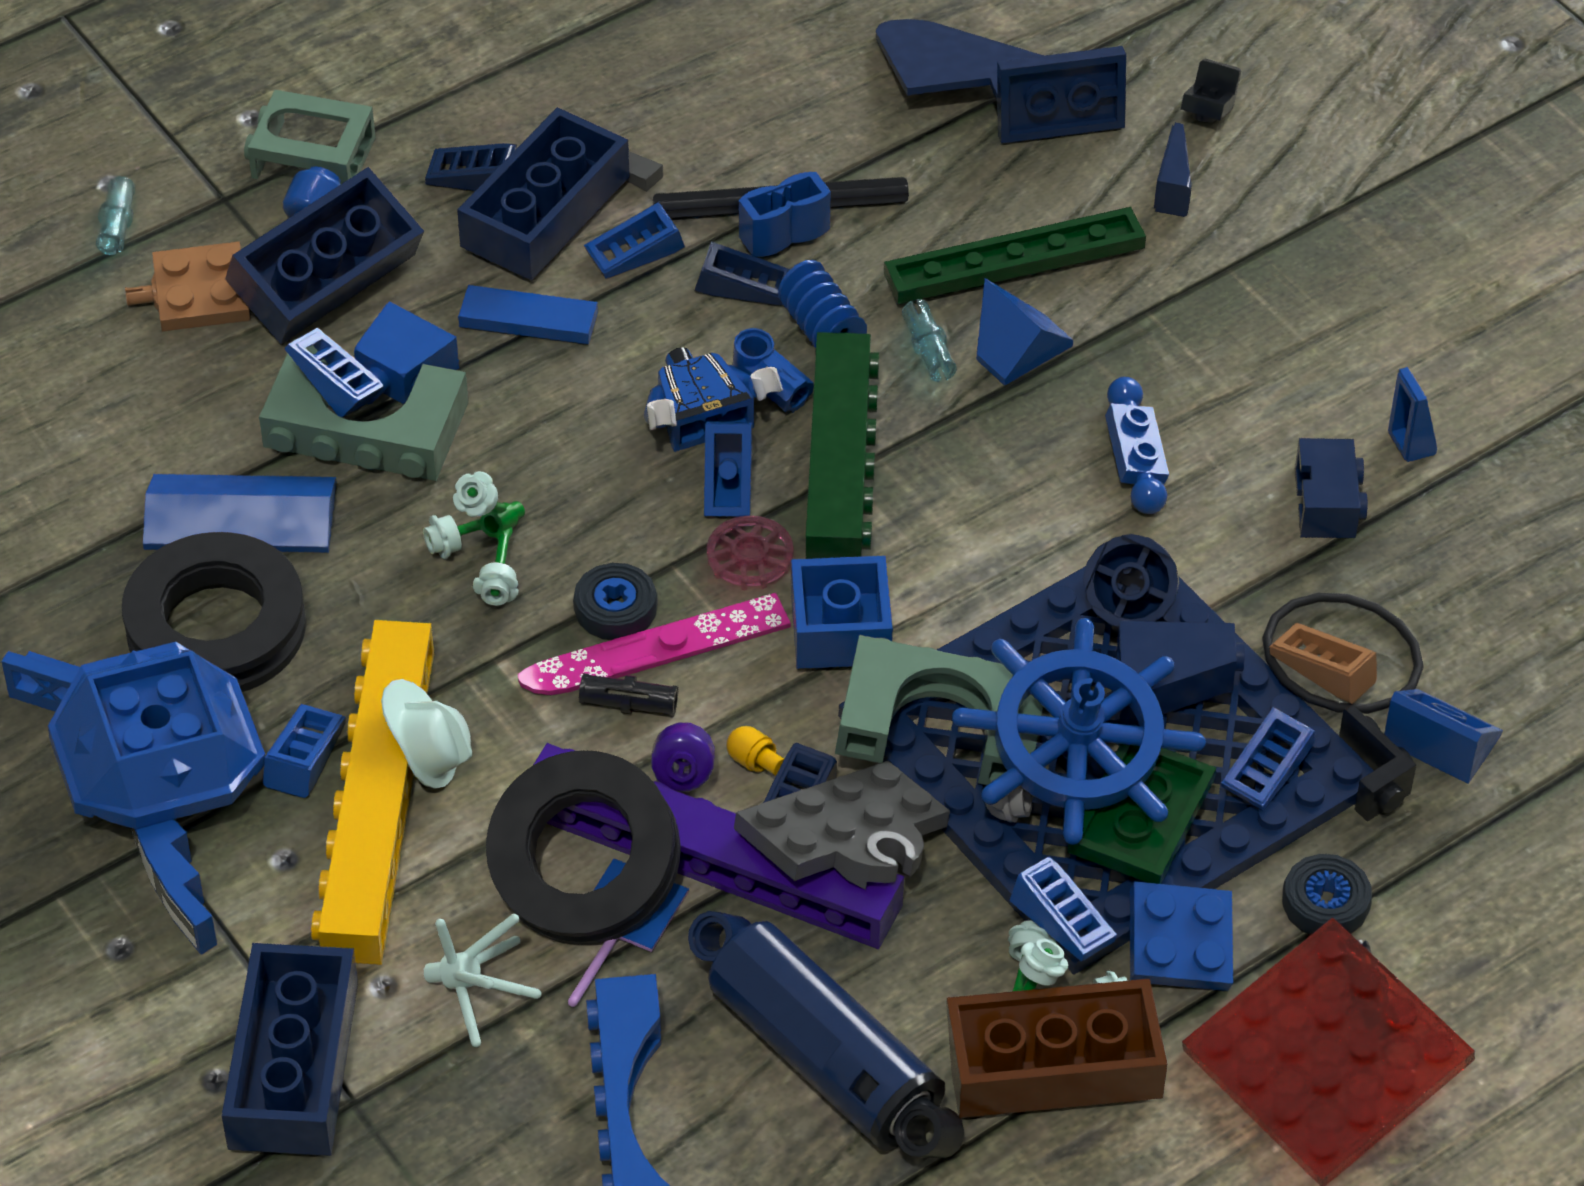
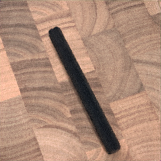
M905 177L824 182L831 191L830 208L905 203L909 197V187ZM766 186L657 193L653 195L652 201L653 205L659 202L670 219L739 214V199L752 190Z

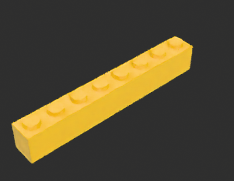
M374 620L371 639L364 638L362 643L361 664L362 667H366L364 676L356 677L354 699L355 704H359L358 714L350 713L347 731L348 742H352L351 752L344 751L341 758L340 775L341 780L345 781L344 791L336 790L334 796L333 816L335 820H338L337 830L328 831L326 857L331 859L329 870H321L319 899L324 900L322 911L314 910L311 925L312 940L319 941L320 947L354 948L356 963L382 965L414 776L402 749L388 727L383 715L381 699L384 688L391 681L400 679L413 682L428 693L434 658L431 623Z

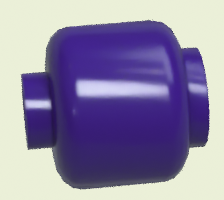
M675 723L667 726L658 734L652 749L651 768L656 779L667 785L670 789L677 792L695 790L700 788L709 779L714 769L715 746L710 735L701 727L692 723Z

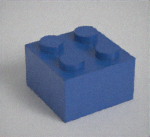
M886 556L791 560V604L797 669L853 666L859 635L885 638L892 641L893 628Z

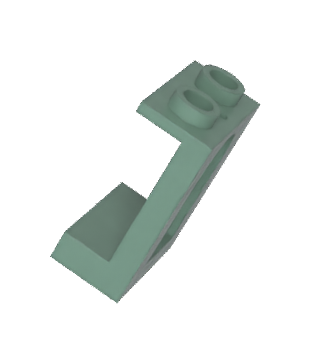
M274 90L268 105H263L260 109L258 126L254 135L249 134L245 142L244 157L250 162L251 177L258 179L266 161L306 169L314 166L322 167L335 173L340 178L341 184L361 172L376 138L373 107ZM284 113H297L348 122L337 147L278 137L285 122Z

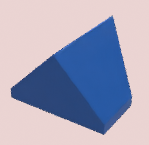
M985 278L976 360L1004 386L1073 346V339L1045 314Z

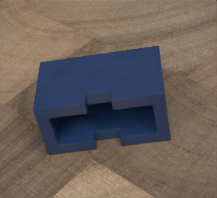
M1299 438L1294 469L1297 496H1303V504L1298 506L1300 538H1356L1359 520H1366L1368 500L1366 492H1359V485H1363L1364 460L1363 458H1356L1354 439Z

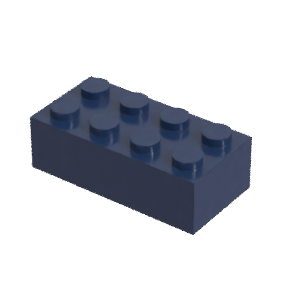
M557 107L457 209L460 247L532 281L630 177L628 139Z
M367 167L233 254L225 280L276 340L283 344L415 256L424 230L373 171Z
M252 943L222 1110V1122L228 1150L331 1156L358 989L354 948Z

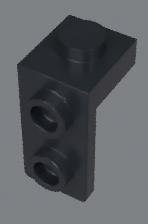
M1350 705L1343 710L1339 736L1374 770L1359 781L1354 808L1368 822L1382 812L1390 813L1403 802L1404 798L1411 794L1416 764L1404 748L1397 747L1381 732L1379 726L1371 717L1364 716L1354 705Z

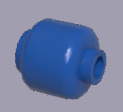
M317 166L311 167L309 170L299 171L293 177L283 200L285 214L290 218L341 185L340 178L332 171Z

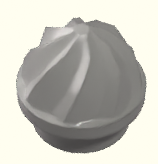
M1019 786L996 804H986V807L993 816L1007 822H1016L1018 817L1030 816L1032 795Z

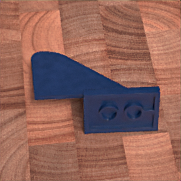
M890 20L881 23L876 28V40L907 95L990 85L997 100L998 137L1001 144L1125 128L1126 52L1123 46L1044 56L925 20Z

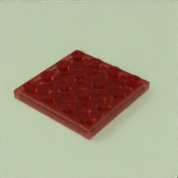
M1333 917L1182 1041L1183 1051L1320 1186H1326L1475 1060V1050Z

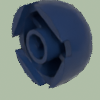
M1135 534L1114 537L1098 546L1087 561L1083 578L1087 600L1096 615L1109 624L1118 627L1119 621L1157 622L1163 618L1176 601L1180 583L1176 563L1167 549L1149 537Z

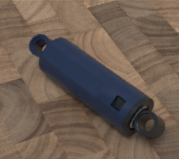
M715 911L704 912L693 920L689 929L688 941L690 949L696 957L703 961L713 962L708 975L710 989L879 1149L889 1151L900 1147L902 1151L910 1156L940 1159L950 1157L959 1150L964 1139L962 1120L950 1108L939 1107L946 1091L945 1082L782 931L768 921L751 924L749 920L742 916ZM725 930V942L720 948V935ZM931 1120L934 1126V1135L928 1143L925 1137V1128Z

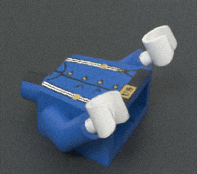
M680 347L668 353L665 359L667 366L662 367L658 371V385L650 390L644 411V419L649 425L650 430L666 426L672 449L676 452L705 443V424L707 421L752 422V428H754V398L761 401L766 398L769 392H781L783 388L775 367L762 368L750 375L733 365H728L719 354L709 353L693 358L687 348Z

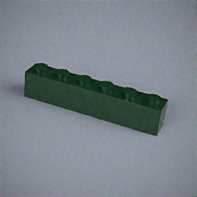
M817 332L806 521V559L862 557V550H871L872 522H863V514L873 515V487H865V480H874L875 453H866V446H875L876 419H868V412L877 413L878 385H869V379H878L879 352H870L871 334Z

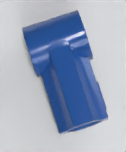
M750 328L741 331L735 337L732 365L750 375L762 368L775 367L778 371L783 391L769 392L766 396L785 412L790 410L794 413L801 408L812 394L814 382L774 350V341L771 335L762 329Z

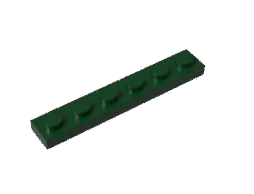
M1126 207L885 261L884 276L897 304L981 286L984 285L985 278L994 283L1144 249L1146 235L1132 208Z

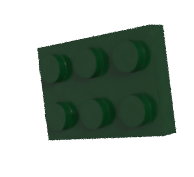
M1120 744L1115 754L1127 765L1135 757L1140 746ZM1161 748L1157 763L1144 784L1165 804L1168 809V817L1162 822H1154L1130 797L1107 807L1085 810L1082 840L1075 845L1068 844V853L1144 882L1161 884L1215 780L1216 767ZM1106 772L1103 777L1109 776Z

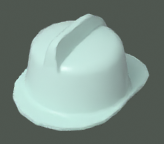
M404 679L391 681L384 688L381 699L383 715L390 731L402 749L415 777L422 784L433 789L445 787L453 779L456 767L472 757L471 736L464 717L455 708L438 701H432L427 693L413 682Z

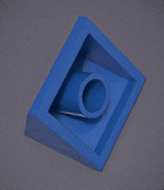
M1419 689L1394 692L1390 701L1384 734L1397 747L1404 748L1410 756L1469 784L1499 740L1503 730Z

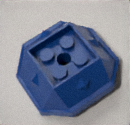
M177 642L140 651L133 650L131 653L81 665L48 725L49 739L75 814L93 818L95 815L111 823L134 829L231 805L244 791L252 777L256 776L264 767L265 752L237 678Z

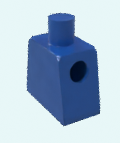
M390 301L373 321L354 350L355 359L375 375L384 386L367 404H372L382 394L405 404L422 364L452 370L459 368L456 336Z

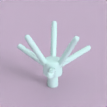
M517 914L510 915L467 950L460 953L455 952L445 921L437 919L435 923L445 955L441 962L425 965L424 978L428 983L442 982L447 988L456 989L473 1047H479L481 1039L467 992L468 987L475 985L486 989L493 988L534 999L540 998L542 994L536 988L480 974V964L520 944V937L512 936L484 950L518 923L519 916Z

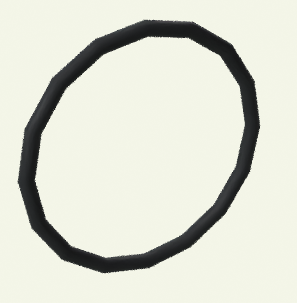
M1318 592L1292 599L1271 615L1262 636L1266 662L1281 684L1304 701L1338 713H1343V710L1350 705H1354L1362 714L1373 713L1389 708L1391 698L1370 704L1338 703L1311 694L1291 680L1275 657L1270 655L1269 646L1273 644L1272 637L1278 622L1295 608L1316 602L1348 603L1372 611L1396 627L1410 646L1414 665L1408 684L1399 691L1416 689L1424 668L1419 642L1405 623L1381 605L1350 594Z

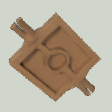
M240 241L152 252L154 263L152 285L125 287L127 305L154 302L155 308L160 314L162 332L250 321L249 307L225 280L232 255L241 250Z

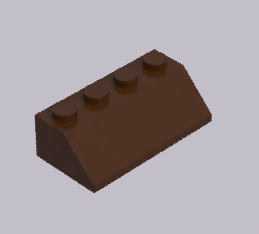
M1150 979L947 998L951 1072L960 1118L1163 1098L1168 1064Z

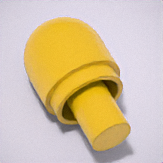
M751 726L738 727L728 736L727 751L734 761L750 771L762 772L766 769L773 775H777L784 758L776 753V745L770 737Z

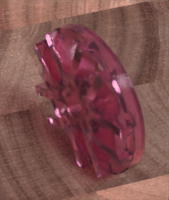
M740 516L727 520L712 532L707 543L708 565L714 571L715 578H722L730 583L741 585V590H747V586L761 585V589L767 588L768 583L777 580L784 573L788 574L794 554L793 541L786 529L777 522L761 516ZM740 526H754L750 533H746ZM764 528H767L772 532L764 538L761 536ZM730 531L735 536V539L732 540L724 534ZM781 538L785 546L775 545V543ZM717 543L723 547V549L714 552ZM773 557L784 558V560L782 561ZM730 560L722 565L719 564V562ZM764 568L773 571L765 574ZM741 570V576L734 574L733 572ZM756 570L758 576H747V571Z

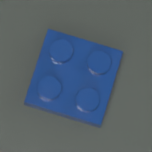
M1134 881L1130 888V980L1150 979L1151 984L1229 991L1233 985L1232 891Z

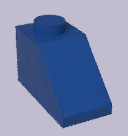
M706 422L704 516L750 517L752 422Z

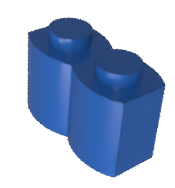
M804 172L785 179L778 186H766L748 192L739 199V238L752 256L763 257L778 253L791 243L806 242L822 236L830 229L831 191L817 172Z

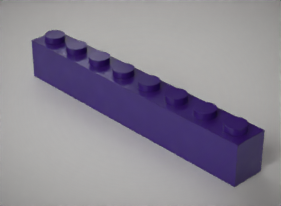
M546 743L533 765L548 757L575 750L562 749ZM653 781L671 808L678 826L681 851L678 874L878 950L880 949L903 906L904 876L897 874L896 881L890 883L867 882L866 890L848 881L834 867L794 881L734 829L736 813L715 806L704 798H694L672 790L661 782ZM582 802L564 808L547 822V824L630 855L632 834L628 821L620 811L604 803Z

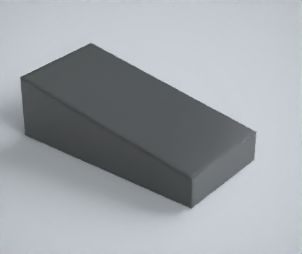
M629 151L630 177L626 181L647 192L663 178V165Z

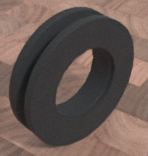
M231 532L200 533L166 544L149 555L136 568L127 582L122 598V617L130 653L133 650L140 651L177 642L237 678L242 692L256 688L279 674L297 654L306 630L302 586L294 566L283 553L272 545L244 534ZM223 587L243 591L256 599L262 606L258 617L245 630L224 639L205 641L188 638L173 630L167 623L171 611L184 598L206 589Z
M588 750L570 751L548 757L519 775L498 801L490 819L486 838V856L489 872L497 891L507 905L519 916V919L538 934L557 942L574 945H592L617 939L645 923L660 908L672 889L677 876L681 854L680 836L676 819L668 803L650 777L640 768L621 757ZM582 802L604 803L620 811L628 821L632 834L630 857L617 877L603 888L585 894L564 893L548 885L542 879L535 859L537 840L550 819L564 808Z

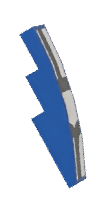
M174 819L138 829L132 828L135 845L152 886L175 924L200 955L204 954L217 945L213 917L202 905L204 897L200 875L190 864L192 860L187 832Z

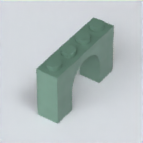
M313 345L307 348L312 354L318 352ZM287 353L259 415L263 447L275 449L279 452H291L316 457L325 461L332 460L361 466L366 469L383 470L412 478L437 481L468 405L466 372L422 364L407 401L398 411L379 420L352 421L334 414L327 408L329 404ZM325 359L321 361L326 366L329 365Z
M859 635L840 721L835 754L883 763L891 721L897 711L905 704L925 697H941L956 701L967 708L997 711L1001 695L1013 675L1003 664L986 661L979 657H966L938 651L929 647L922 648L892 642L885 638ZM1030 694L1020 706L1018 713L1041 716L1043 706ZM984 730L986 741L978 780L979 784L988 785L992 780H995L1007 771L999 756L995 741V731ZM1019 733L1029 754L1036 749L1038 735Z

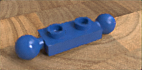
M1120 377L1114 380L1108 388L1107 398L1110 406L1105 414L1121 483L1135 484L1131 490L1133 506L1141 513L1154 514L1159 512L1166 504L1167 490L1164 484L1169 476L1153 407L1139 406L1143 399L1141 385L1133 378Z

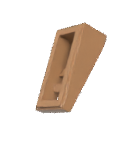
M1295 623L1269 646L1270 655L1334 696L1351 704L1371 688L1377 680L1376 652L1299 623ZM1303 644L1307 646L1303 650L1298 649Z

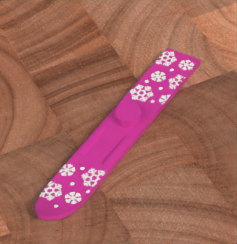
M772 593L538 662L518 674V682L521 687L536 694L556 695L579 690L583 673L620 678L791 627V622L777 594Z

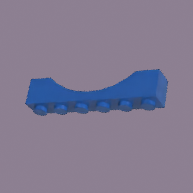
M656 974L595 979L596 999L586 1000L589 1031L599 1030L600 1042L590 1043L592 1074H603V1085L594 1086L596 1117L606 1116L607 1129L598 1130L600 1161L611 1162L612 1173L602 1174V1186H670L659 1176L643 1155L633 1133L629 1116L635 1085L647 1062L661 1046L660 1009Z

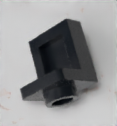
M1206 58L1201 60L1195 83L1184 93L1180 110L1191 112V116L1199 121H1221L1233 109L1241 77V69Z

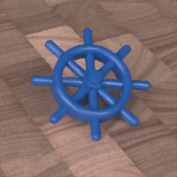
M1081 618L1075 624L1074 649L1051 652L1033 659L1029 663L1009 642L1004 639L995 640L991 646L993 655L1013 675L1001 695L997 711L957 708L952 713V721L956 726L995 731L996 747L1007 771L982 790L981 797L983 802L989 805L996 804L1021 786L1034 797L1051 805L1065 808L1063 837L1071 845L1078 844L1082 840L1084 810L1107 807L1127 797H1130L1154 822L1164 821L1168 817L1167 807L1144 784L1157 763L1161 748L1198 752L1206 744L1205 737L1201 733L1164 729L1160 704L1151 688L1172 673L1175 667L1173 660L1168 656H1162L1137 673L1118 659L1093 651L1094 625L1088 618ZM1072 679L1071 699L1065 702L1049 683ZM1092 682L1097 683L1094 691L1091 690ZM1104 687L1113 691L1106 698H1104ZM1031 694L1053 717L1019 714L1018 711L1022 703ZM1126 706H1129L1139 726L1105 722ZM1019 733L1050 736L1052 738L1029 754L1021 741ZM1105 742L1140 746L1131 762L1126 765ZM1063 753L1067 756L1066 777L1044 768ZM1090 755L1109 776L1086 780L1087 756Z

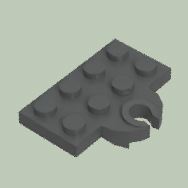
M885 761L736 812L734 829L794 881L834 867L848 881L866 890L867 882H895L898 870L896 861L902 865V871L909 876L920 870L924 849L922 835L947 827L950 810L900 771L898 767L889 761Z

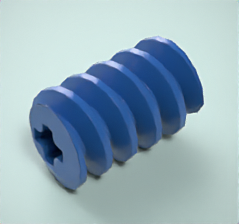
M805 260L790 269L781 280L778 288V298L784 307L787 308L792 318L795 319L801 330L804 331L809 341L812 342L815 349L817 332L867 333V324L864 319L859 317L855 307L850 305L848 298L842 294L839 286L833 283L832 277L828 272H825L820 262Z

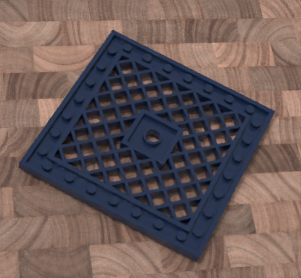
M1085 566L937 650L966 657H979L986 661L1001 663L993 655L991 646L995 640L1004 639L1023 658L1033 653V660L1040 657L1041 653L1048 654L1055 651L1074 649L1075 624L1081 618H1088L1093 622L1094 634L1104 635L1102 644L1093 643V651L1116 658L1117 646L1110 645L1111 636L1118 637L1119 627L1109 624L1102 618H1098V615L1090 606L1091 604L1087 600L1083 584ZM1180 577L1176 601L1168 613L1157 621L1225 623ZM1070 632L1069 640L1060 639V637ZM1236 633V643H1244V670L1235 671L1233 691L1204 700L1205 702L1230 705L1229 714L1203 711V701L1196 703V709L1180 708L1163 714L1164 729L1166 728V723L1193 726V732L1198 733L1200 728L1227 731L1226 741L1205 738V747L1198 752L1168 749L1173 752L1190 753L1189 758L1195 760L1196 754L1222 757L1223 766L1216 767V775L1213 784H1220L1219 794L1208 793L1200 807L1202 810L1216 811V821L1194 819L1187 835L1198 838L1186 845L1185 839L1183 840L1161 884L1207 889L1220 887L1355 805L1359 781L1374 771L1302 698L1283 686L1269 665ZM1072 679L1056 681L1062 682L1061 691L1056 692L1067 702L1071 699V693L1068 691L1070 683L1072 684ZM1092 682L1091 686L1095 687L1097 683ZM1110 691L1109 693L1105 694L1104 698L1110 695L1113 691ZM925 697L905 704L897 711L891 721L883 762L889 761L898 767L900 771L950 810L947 827L941 830L1024 921L1031 919L1010 902L1012 891L1018 875L1043 859L1051 857L1062 867L1073 882L1074 876L1102 880L1100 891L1079 889L1117 936L1115 942L1082 962L1056 941L1064 951V958L1068 962V969L1071 973L1075 975L1129 942L1130 888L1134 881H1144L1092 861L1079 860L1076 855L1071 853L1070 858L1043 855L1044 844L1068 847V843L1063 837V829L1047 827L1048 817L1064 818L1065 808L1051 805L1036 797H1032L1031 814L1041 815L1039 826L1007 822L993 816L981 797L984 784L978 783L985 748V735L959 732L960 727L956 726L953 722L951 731L926 727L927 718L952 721V713L957 708L967 707L958 702L956 704L945 703L951 699L941 697ZM845 701L839 704L838 716L840 719ZM1237 706H1238L1247 716L1236 715ZM1274 707L1315 730V743L1266 808L1261 810L1240 797L1227 796V790L1221 787V782L1231 769L1229 768L1230 759H1238L1247 746V743L1233 742L1234 732L1254 735ZM1119 712L1105 723L1119 724ZM919 718L918 724L916 725L913 721ZM1040 735V743H1036V749L1052 737ZM1276 736L1271 740L1287 750H1290L1292 745ZM936 746L948 747L946 757ZM956 749L982 752L980 762L955 759ZM1266 749L1261 752V754L1278 764L1283 760ZM1063 753L1049 764L1048 770L1066 777L1065 773L1056 772L1057 763L1067 772V756ZM1088 755L1086 780L1102 778L1105 771ZM1257 763V771L1271 778L1273 774L1264 773V767ZM1299 769L1304 773L1300 777H1298ZM1243 775L1239 782L1259 793L1265 787L1246 775ZM965 777L977 779L976 788ZM1224 813L1236 814L1223 822ZM1024 841L1036 843L1035 853ZM1109 881L1121 883L1108 891ZM1070 916L1066 917L1067 921L1073 919ZM1084 928L1077 933L1080 937H1083L1089 932Z

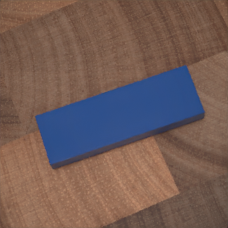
M468 285L458 320L459 327L589 344L598 314V304L593 301Z

